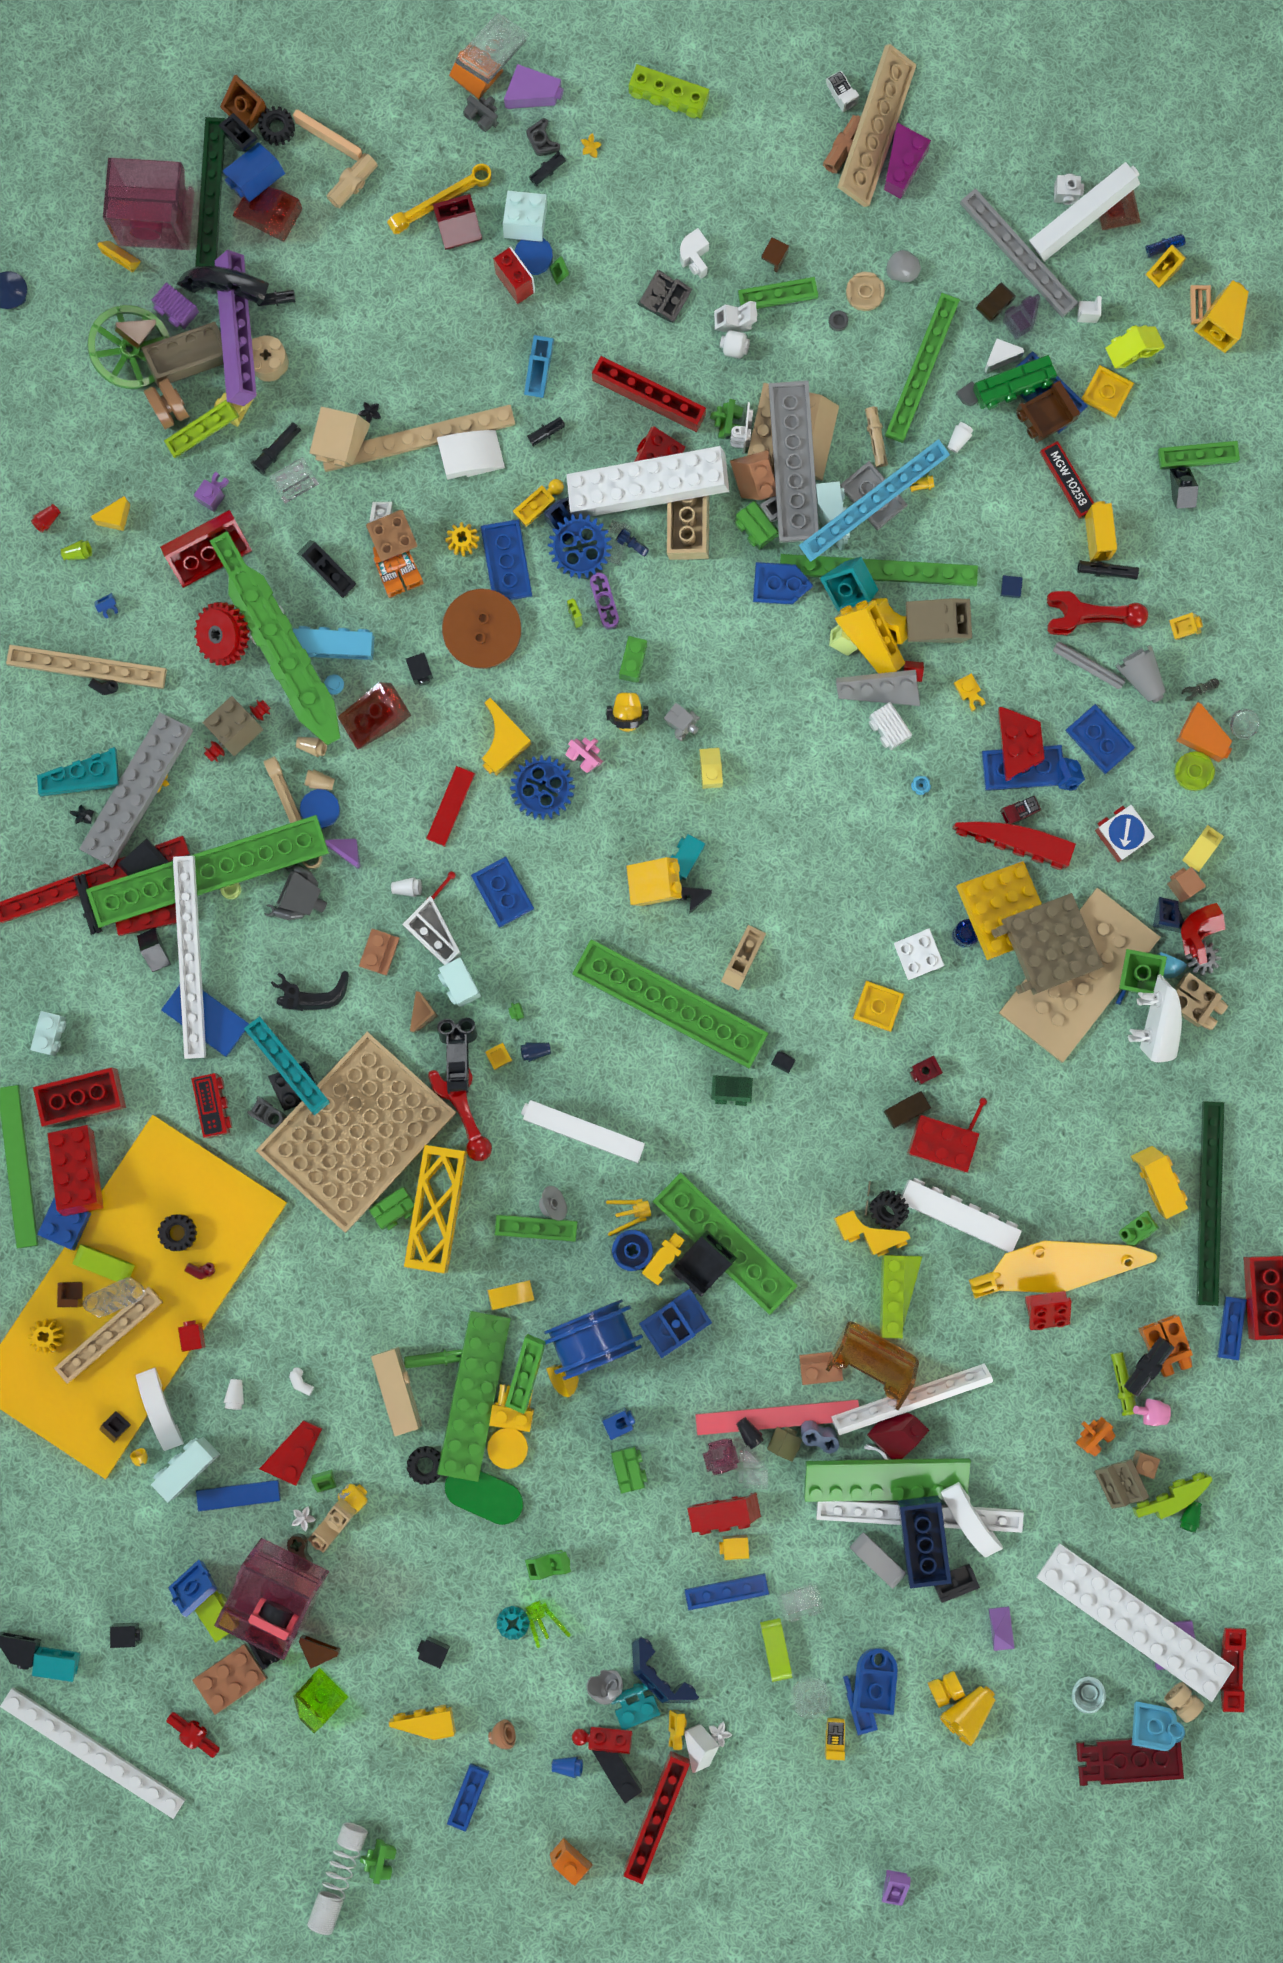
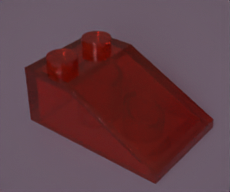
M379 682L342 712L338 719L357 750L398 727L411 714L393 684Z

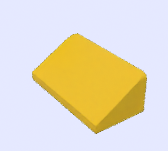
M111 241L99 242L97 244L102 254L130 272H134L141 262Z

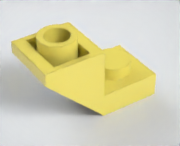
M1207 825L1182 861L1199 872L1224 836Z

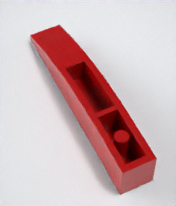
M956 822L952 828L956 830L957 835L967 837V835L973 836L977 842L984 844L986 842L993 843L997 849L1005 850L1007 848L1013 850L1012 853L1020 857H1024V855L1030 856L1032 861L1041 864L1043 861L1050 863V867L1057 870L1066 869L1069 866L1076 843L1018 825L996 822Z

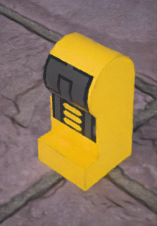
M827 1718L825 1736L826 1760L845 1761L844 1719Z

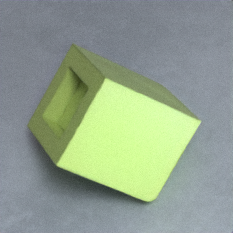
M839 625L831 630L829 646L846 656H849L858 649Z

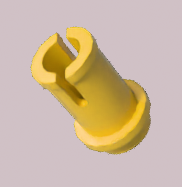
M926 474V477H921L912 484L914 486H910V491L931 490L934 487L933 476Z

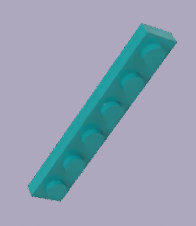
M260 1016L244 1028L313 1115H316L330 1104L326 1096Z

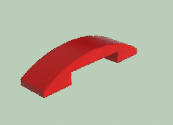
M1224 1628L1221 1658L1235 1668L1221 1688L1223 1712H1244L1243 1656L1244 1650H1246V1628Z

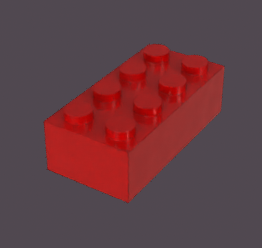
M113 1067L33 1087L42 1127H52L126 1108L118 1069Z
M88 1125L47 1133L56 1210L62 1216H68L104 1208L94 1131Z
M1283 1255L1243 1257L1249 1339H1283Z

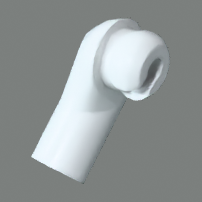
M294 1368L289 1375L293 1388L310 1396L314 1386L303 1382V1370L301 1368Z

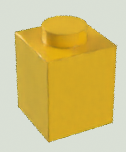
M747 1535L723 1536V1542H719L720 1555L724 1554V1560L749 1559Z

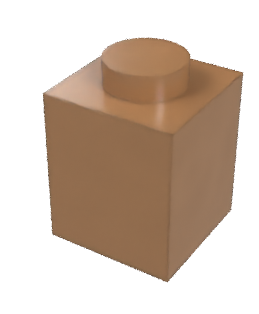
M1136 1450L1133 1463L1138 1474L1154 1479L1160 1459Z

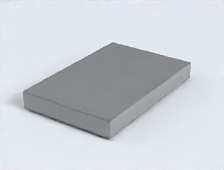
M868 461L841 483L840 488H844L846 496L854 504L883 482L885 478ZM897 495L867 518V520L878 531L906 508L908 504L900 495Z

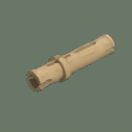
M874 406L865 409L868 421L867 431L871 437L876 468L888 465L881 430L883 426L879 420L878 408Z

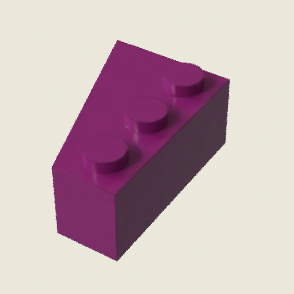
M898 122L894 133L884 190L901 199L929 151L931 140Z

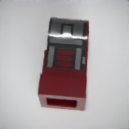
M1031 796L1023 801L1003 807L1000 812L1005 823L1013 825L1040 812L1041 808L1036 797Z

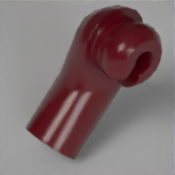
M189 1262L184 1271L202 1280L215 1273V1266L213 1263L207 1262L205 1265L197 1267Z

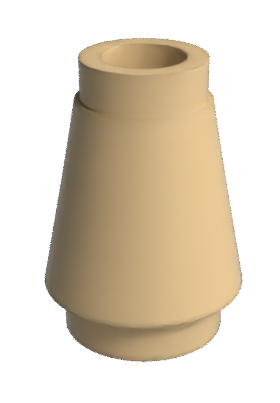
M298 737L296 741V748L316 757L324 756L326 753L327 745L317 737Z
M313 769V771L308 770L304 785L312 789L332 790L335 779Z

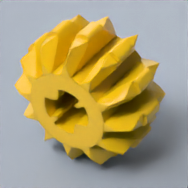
M460 522L459 528L453 524L452 528L454 531H447L448 536H450L446 538V543H449L448 549L454 550V555H458L460 551L462 557H465V551L472 555L473 551L471 548H478V544L475 543L479 541V536H476L477 530H471V524L464 527L463 522ZM462 536H464L466 541L462 540L463 542H459V538L461 537L462 539Z
M44 1319L43 1323L36 1321V1327H30V1331L34 1334L28 1335V1339L33 1338L34 1341L29 1345L31 1347L37 1345L35 1351L40 1352L42 1350L43 1354H48L49 1350L55 1352L56 1346L62 1345L61 1341L58 1340V1338L64 1337V1334H58L62 1327L58 1326L55 1328V1320L50 1323L48 1319ZM43 1333H48V1334H49V1337H47V1340H44V1339H43L42 1336L45 1335V1334H43Z

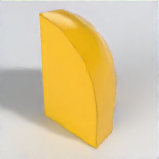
M562 1364L546 1368L550 1381L559 1394L564 1397H570L574 1394L578 1387V1375L563 1380L562 1377L566 1376L565 1372L559 1374L554 1372L562 1367Z

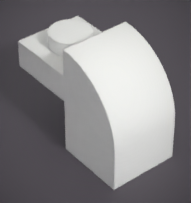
M699 228L683 239L680 246V262L683 268L690 264L691 272L694 275L697 274L702 279L707 275L708 267L700 256L709 251V242Z
M749 301L740 307L725 304L715 310V330L722 332L730 330L745 332L751 330L752 324L757 321L756 302Z

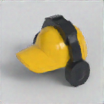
M619 693L616 696L613 711L612 706H607L606 717L607 721L616 725L620 730L630 732L638 728L645 721H648L649 710L648 706H643L642 710L639 696L636 693Z

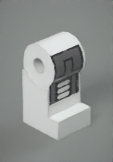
M839 71L826 78L827 87L842 112L858 104L859 94L856 90L852 89L843 72Z

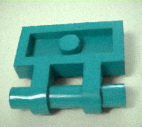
M636 1683L633 1685L634 1687L625 1691L622 1690L620 1696L611 1703L613 1705L620 1702L622 1706L615 1709L622 1730L661 1715L654 1695L651 1694L645 1697L644 1691L649 1689L643 1683ZM635 1695L638 1696L639 1700L630 1704L627 1703L626 1699Z

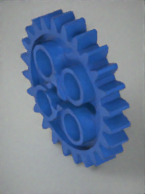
M580 513L579 518L576 519L575 515L572 514L570 521L565 516V523L562 524L558 521L559 529H552L556 535L549 536L554 541L548 544L549 547L553 548L549 555H555L552 562H559L556 567L557 569L564 567L563 574L570 571V577H572L574 573H577L578 579H580L581 574L584 573L586 578H588L590 571L596 575L595 568L603 569L601 562L604 564L608 563L604 557L611 556L606 551L612 548V545L607 544L611 537H605L609 530L602 531L601 528L604 523L596 524L598 518L590 521V514L587 515L586 519H583V515ZM584 529L592 530V538L585 539L582 536ZM566 533H570L574 537V541L570 544L563 541V535ZM594 540L597 541V544L584 546L583 551H580L579 548L563 551L565 547L576 546L577 541H581L582 544ZM590 548L596 549L598 552L597 557L589 558L586 554L587 550ZM576 553L578 561L576 563L569 562L567 555Z
M541 755L540 760L537 761L533 756L532 763L525 760L526 766L523 767L519 764L518 766L521 771L513 772L517 779H511V782L515 784V786L510 787L511 791H515L511 797L512 799L518 798L514 804L515 806L521 805L520 812L527 810V817L533 813L534 820L537 819L538 815H541L542 821H544L545 815L552 819V813L555 812L556 815L560 816L559 809L566 811L564 804H571L568 797H574V794L569 790L575 789V786L569 783L574 781L573 777H567L570 774V770L563 771L565 764L558 766V759L551 762V756H549L545 761ZM537 770L544 772L543 777L540 779L533 777V773ZM527 779H531L533 782L540 786L545 784L546 789L553 793H557L558 797L553 796L546 790H542L540 792L539 787L535 784L527 782ZM553 780L561 781L559 788H553L550 784ZM528 787L534 789V793L531 796L523 794L524 790ZM550 797L552 799L551 804L548 806L542 805V798Z

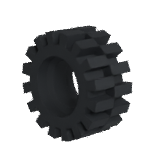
M275 106L271 107V111L268 108L265 109L266 114L262 112V118L258 120L262 137L271 145L275 143V146H279L280 142L282 145H285V141L289 142L291 140L290 136L293 137V131H295V124L290 112L288 113L285 108L282 110L280 106H278L277 110ZM275 120H280L284 123V128L281 131L273 132L270 130V124Z
M889 1190L882 1191L871 1201L872 1203L869 1206L871 1207L869 1209L870 1213H873L871 1215L872 1219L876 1218L875 1223L878 1224L880 1222V1227L884 1228L886 1226L887 1230L898 1228L907 1219L909 1214L907 1209L909 1205L904 1204L906 1199H901V1194L899 1193L895 1195L896 1191L893 1190L891 1192ZM885 1205L893 1210L894 1215L886 1210Z
M180 1214L166 1217L160 1223L161 1226L158 1227V1238L161 1240L159 1242L170 1251L186 1250L196 1240L195 1235H197V1231L195 1228L197 1227L188 1216ZM174 1225H180L185 1230L183 1239L179 1241L173 1240L170 1236V1230Z
M428 1446L419 1447L414 1450L407 1460L406 1469L409 1472V1477L415 1483L418 1482L421 1485L434 1483L441 1476L437 1474L441 1456L440 1452ZM427 1457L432 1460L433 1469L431 1472L422 1473L418 1469V1461L421 1458Z

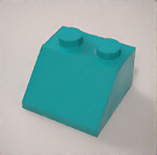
M861 556L843 562L820 578L837 612L848 605L854 607L864 600L870 602L879 590Z

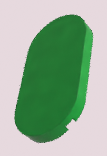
M480 1470L478 1482L449 1476L445 1481V1493L452 1504L495 1524H510L522 1512L523 1498L518 1488Z

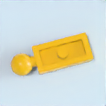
M553 479L550 481L547 490L541 485L513 510V514L527 527L555 503V498L552 495H559L563 492V482L559 479Z

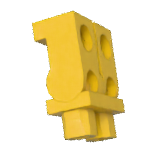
M676 1233L672 1235L669 1241L664 1240L661 1243L663 1247L656 1252L641 1274L658 1286L663 1280L659 1274L667 1264L674 1261L675 1256L678 1257L681 1251L679 1248L685 1240Z

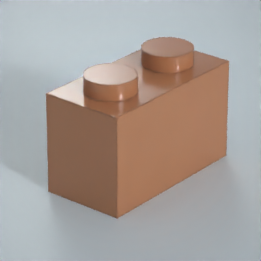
M1183 867L1171 875V881L1167 883L1180 903L1206 887L1192 867L1187 870Z

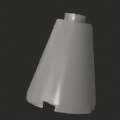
M1148 645V650L1144 651L1141 648L1122 659L1124 663L1121 666L1119 663L1115 666L1148 702L1153 701L1155 703L1164 698L1163 694L1166 691L1151 645Z

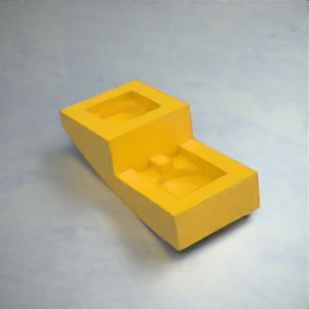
M530 1280L487 1290L492 1310L534 1300Z

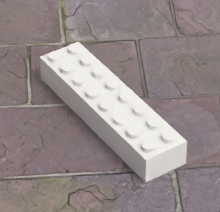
M721 446L566 474L570 513L574 514L576 519L579 518L580 513H582L583 518H586L588 514L591 517L729 492L726 455Z

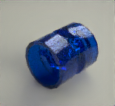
M970 919L960 921L952 931V939L959 947L967 948L978 941Z

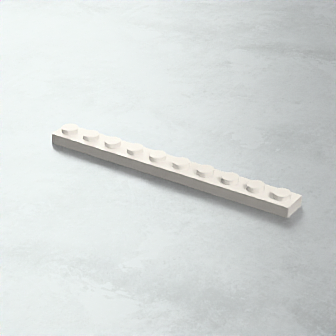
M195 856L173 857L184 1059L205 1058L206 1043Z
M817 1502V1520L901 1525L898 1502ZM942 1505L944 1528L961 1529L948 1506ZM973 1507L989 1531L1022 1533L1023 1510Z
M11 1688L2 1702L1 1708L172 1819L175 1818L185 1802V1798L15 1688Z

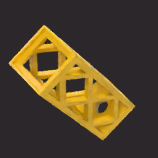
M424 1145L404 1267L444 1274L448 1273L467 1160L466 1151ZM431 1156H440L430 1168ZM450 1158L458 1159L456 1173ZM444 1164L452 1186L437 1202L429 1180ZM426 1193L432 1209L421 1221ZM452 1196L448 1223L446 1225L440 1209ZM435 1216L443 1239L428 1254L420 1233ZM416 1246L422 1260L414 1259ZM443 1249L441 1263L432 1262Z

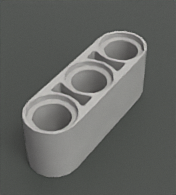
M864 1532L850 1546V1549L892 1589L907 1574Z

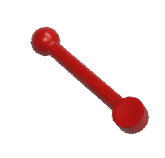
M450 871L446 880L431 896L433 900L447 883L455 878V872Z
M986 1098L979 1100L980 1105L967 1130L972 1131L983 1106L987 1104Z

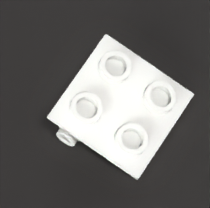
M748 402L746 425L734 426L731 430V446L743 448V453H745V448L750 446L751 429L748 428H751L753 410L749 409L750 402Z
M930 928L894 943L908 980L944 966Z

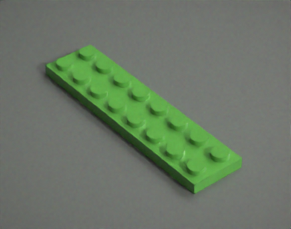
M681 1172L652 1201L694 1242L706 1231H709L734 1254L737 1259L725 1272L769 1315L798 1286Z
M470 1311L437 1471L438 1475L476 1482L479 1480L492 1405L495 1400L511 1318Z

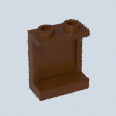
M1061 381L1054 383L1051 389L1027 403H1020L1016 410L1019 421L1024 422L1029 437L1031 439L1034 438L1036 443L1073 423L1080 415L1079 410Z

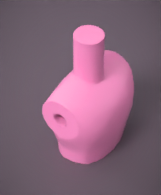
M1147 1399L1144 1407L1134 1406L1133 1408L1134 1414L1143 1415V1424L1160 1426L1169 1423L1171 1408L1168 1404L1159 1400Z

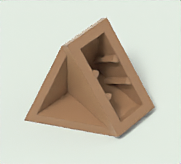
M418 991L415 994L410 1032L412 1033L418 1032L438 1017L422 993Z

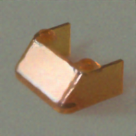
M849 1321L829 1357L826 1370L829 1372L832 1366L837 1369H845L850 1365L884 1384L883 1389L889 1398L897 1400L895 1409L899 1411L915 1385L919 1360L911 1353L870 1330Z

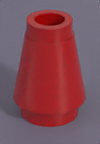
M52 504L33 515L31 523L42 533L50 528L61 512Z

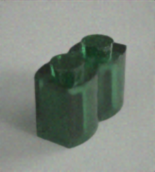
M713 1075L711 1100H715V1104L727 1105V1101H734L736 1106H747V1102L751 1103L753 1078Z

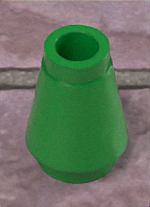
M1193 1501L1186 1507L1179 1521L1181 1523L1180 1528L1196 1533L1200 1526L1201 1503Z

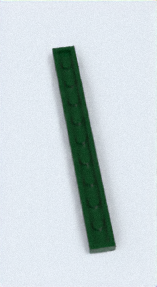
M1202 1102L1196 1305L1219 1306L1225 1102Z

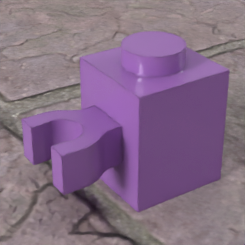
M216 471L212 476V482L210 483L204 479L194 494L198 503L215 512L225 497L221 489L229 483V480L225 477L222 482H217L220 475Z

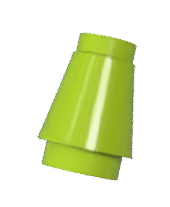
M80 540L62 548L61 556L63 560L88 559V557L92 556V548L88 541Z

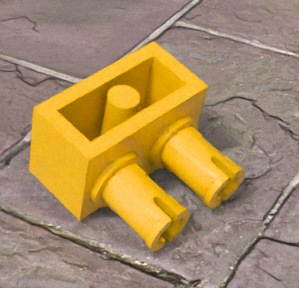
M500 1384L498 1402L492 1405L489 1426L530 1432L534 1409L530 1408L532 1393L527 1410L523 1414L505 1406L511 1385L507 1386L505 1392L506 1385Z

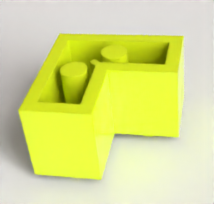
M1134 325L1126 330V334L1112 339L1111 344L1105 347L1114 368L1118 369L1126 368L1139 358L1152 357L1164 349L1165 345L1156 326L1144 325L1138 327Z

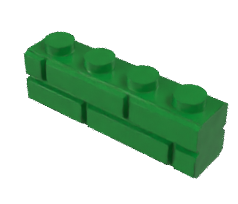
M1049 355L975 382L973 391L980 408L991 410L997 407L1000 402L1006 401V403H1009L1023 393L1024 396L1034 393L1035 389L1039 387L1046 389L1052 386L1057 373Z

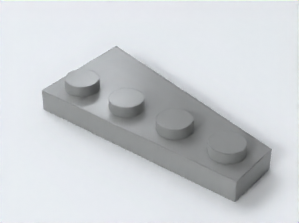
M916 670L836 678L839 699L920 706Z

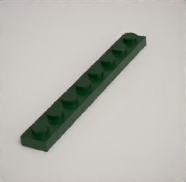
M205 117L195 267L215 266V260L217 259L225 134L219 127V124L225 118Z

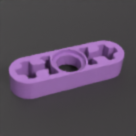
M596 573L590 579V586L601 623L606 629H614L619 624V616L609 582L603 573ZM597 578H600L601 581L604 580L602 592L599 591L597 584H593L596 583ZM606 596L610 599V604L602 606L599 604V599ZM611 608L613 610H610V615L612 618L615 617L613 624L604 621L607 620L606 611Z

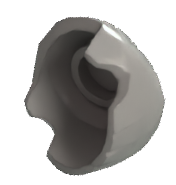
M906 250L895 252L888 260L886 266L888 277L891 280H898L902 283L915 280L921 271L918 258Z
M601 1670L600 1675L591 1676L587 1682L589 1696L603 1705L612 1703L622 1693L623 1680L615 1670Z

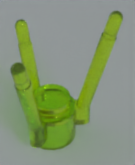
M538 1600L525 1608L537 1648H540V1643L534 1622H538L545 1639H549L547 1630L541 1618L545 1617L544 1612L547 1613L567 1637L571 1636L563 1624L549 1610L546 1603L542 1604Z

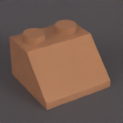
M769 450L730 460L741 498L763 500L776 496L774 467Z

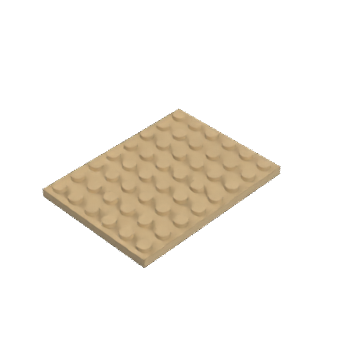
M368 1032L317 1084V1087L326 1096L330 1104L316 1115H313L302 1101L256 1150L345 1233L424 1149V1145H428L456 1114L447 1103Z

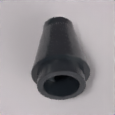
M746 1417L736 1423L745 1445L749 1446L750 1449L755 1448L764 1441L763 1434Z

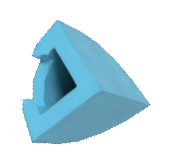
M1162 952L1157 954L1167 957L1164 978L1177 977L1187 967L1185 962Z

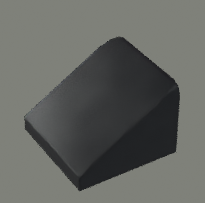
M115 1411L101 1425L100 1431L115 1443L131 1424Z

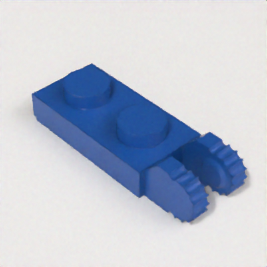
M844 1676L843 1679L847 1690L846 1695L858 1736L878 1730L873 1713L853 1711L854 1691L851 1689L850 1679L848 1676Z

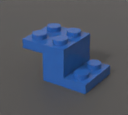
M690 1289L639 1323L661 1358L712 1324Z

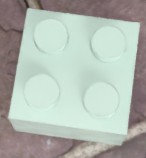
M517 191L507 192L503 219L504 238L543 241L547 212L546 194Z
M460 957L439 968L441 973L438 974V977L444 987L448 986L450 991L447 994L454 1005L457 1004L459 1007H462L481 997Z

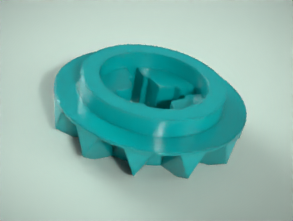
M517 1606L504 1608L496 1620L497 1629L501 1636L509 1640H518L529 1629L527 1613ZM519 1617L516 1623L518 1627L515 1628L513 1626L508 1630V1619L514 1620Z

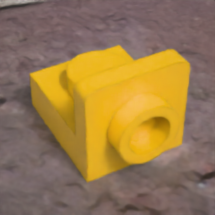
M1194 613L1169 620L1174 639L1176 640L1195 633L1200 634V628L1203 627L1200 616Z

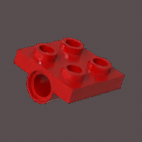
M653 426L650 428L647 436L639 443L637 447L638 454L634 462L683 453L685 446Z

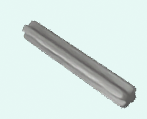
M1057 642L1054 646L1053 651L1113 687L1121 689L1125 683V679L1067 645Z

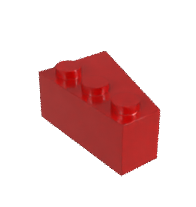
M750 1493L749 1496L738 1498V1496L731 1497L732 1499L694 1504L688 1507L692 1533L699 1532V1535L712 1533L711 1530L718 1529L719 1532L731 1530V1527L738 1526V1529L750 1527L751 1523L761 1517L757 1493Z

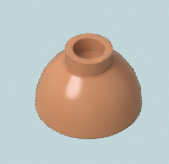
M503 1719L496 1723L488 1734L489 1742L501 1749L513 1748L516 1734L511 1722Z

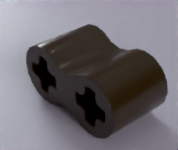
M1001 282L977 305L976 310L989 322H992L1013 302L1016 295Z
M301 1533L293 1535L287 1542V1549L293 1556L292 1569L298 1575L306 1574L313 1566V1559L307 1552L308 1539ZM296 1539H297V1542H301V1543H302V1545L299 1547V1549H298V1546H294V1545H293V1543L296 1541ZM301 1560L303 1563H307L304 1569L298 1565Z

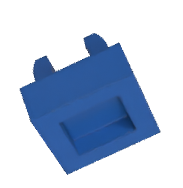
M112 593L94 602L98 613L103 612V616L106 619L109 618L106 612L108 609L111 608L115 614L118 613L115 605L116 599Z

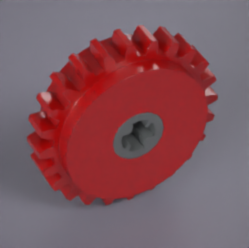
M228 602L208 604V607L202 608L204 613L198 614L199 620L195 621L197 623V626L194 628L196 631L194 638L197 639L196 646L200 647V653L205 654V659L210 658L209 663H215L217 666L235 664L236 661L241 660L240 655L246 654L244 649L249 647L247 641L250 640L248 637L250 630L246 626L248 622L244 621L245 616L240 615V609H234L233 604L228 605Z

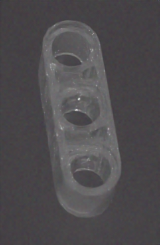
M128 1277L87 1295L83 1301V1307L96 1317H104L140 1301L145 1295V1288L134 1279Z

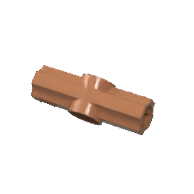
M853 115L844 131L840 132L836 137L832 150L823 162V166L829 172L837 174L847 159L861 116Z

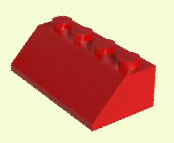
M230 510L160 546L165 559L183 588L223 567L210 540L226 531L229 533L241 557L252 551Z

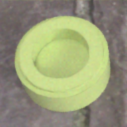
M237 883L222 888L220 891L225 898L235 899L241 893V886Z

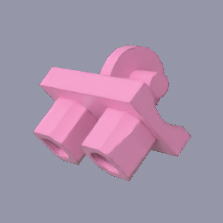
M585 737L582 742L576 738L568 743L570 747L565 755L573 761L579 755L584 757L585 760L580 765V768L586 773H589L603 763V760L596 755L600 752V749L596 746L598 743L596 738L590 741Z

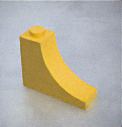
M489 698L484 703L493 717L495 732L489 750L482 757L484 762L482 766L489 774L493 772L497 776L531 745V740Z

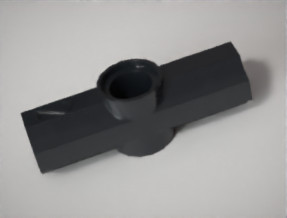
M1160 1336L1149 1352L1145 1353L1135 1366L1136 1369L1123 1386L1139 1397L1150 1380L1155 1379L1163 1367L1162 1364L1175 1347Z

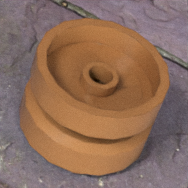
M168 378L159 382V388L163 393L162 396L158 394L154 387L143 391L165 430L174 425V420L170 415L171 412L175 414L179 421L189 417L183 406L185 404L176 388H173Z

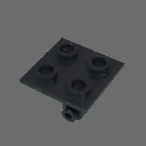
M306 1061L299 1063L315 1083L309 1064ZM279 1072L268 1076L284 1111L294 1108L302 1102Z

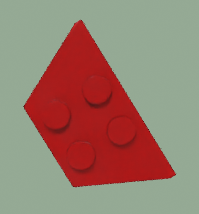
M999 707L998 715L1005 781H1009L1017 774L1024 773L1030 767L1044 761L1041 722L1007 708Z

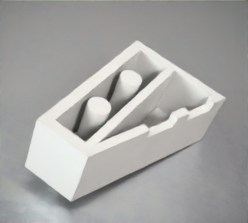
M430 896L402 925L443 965H446L459 958L461 952L433 898Z

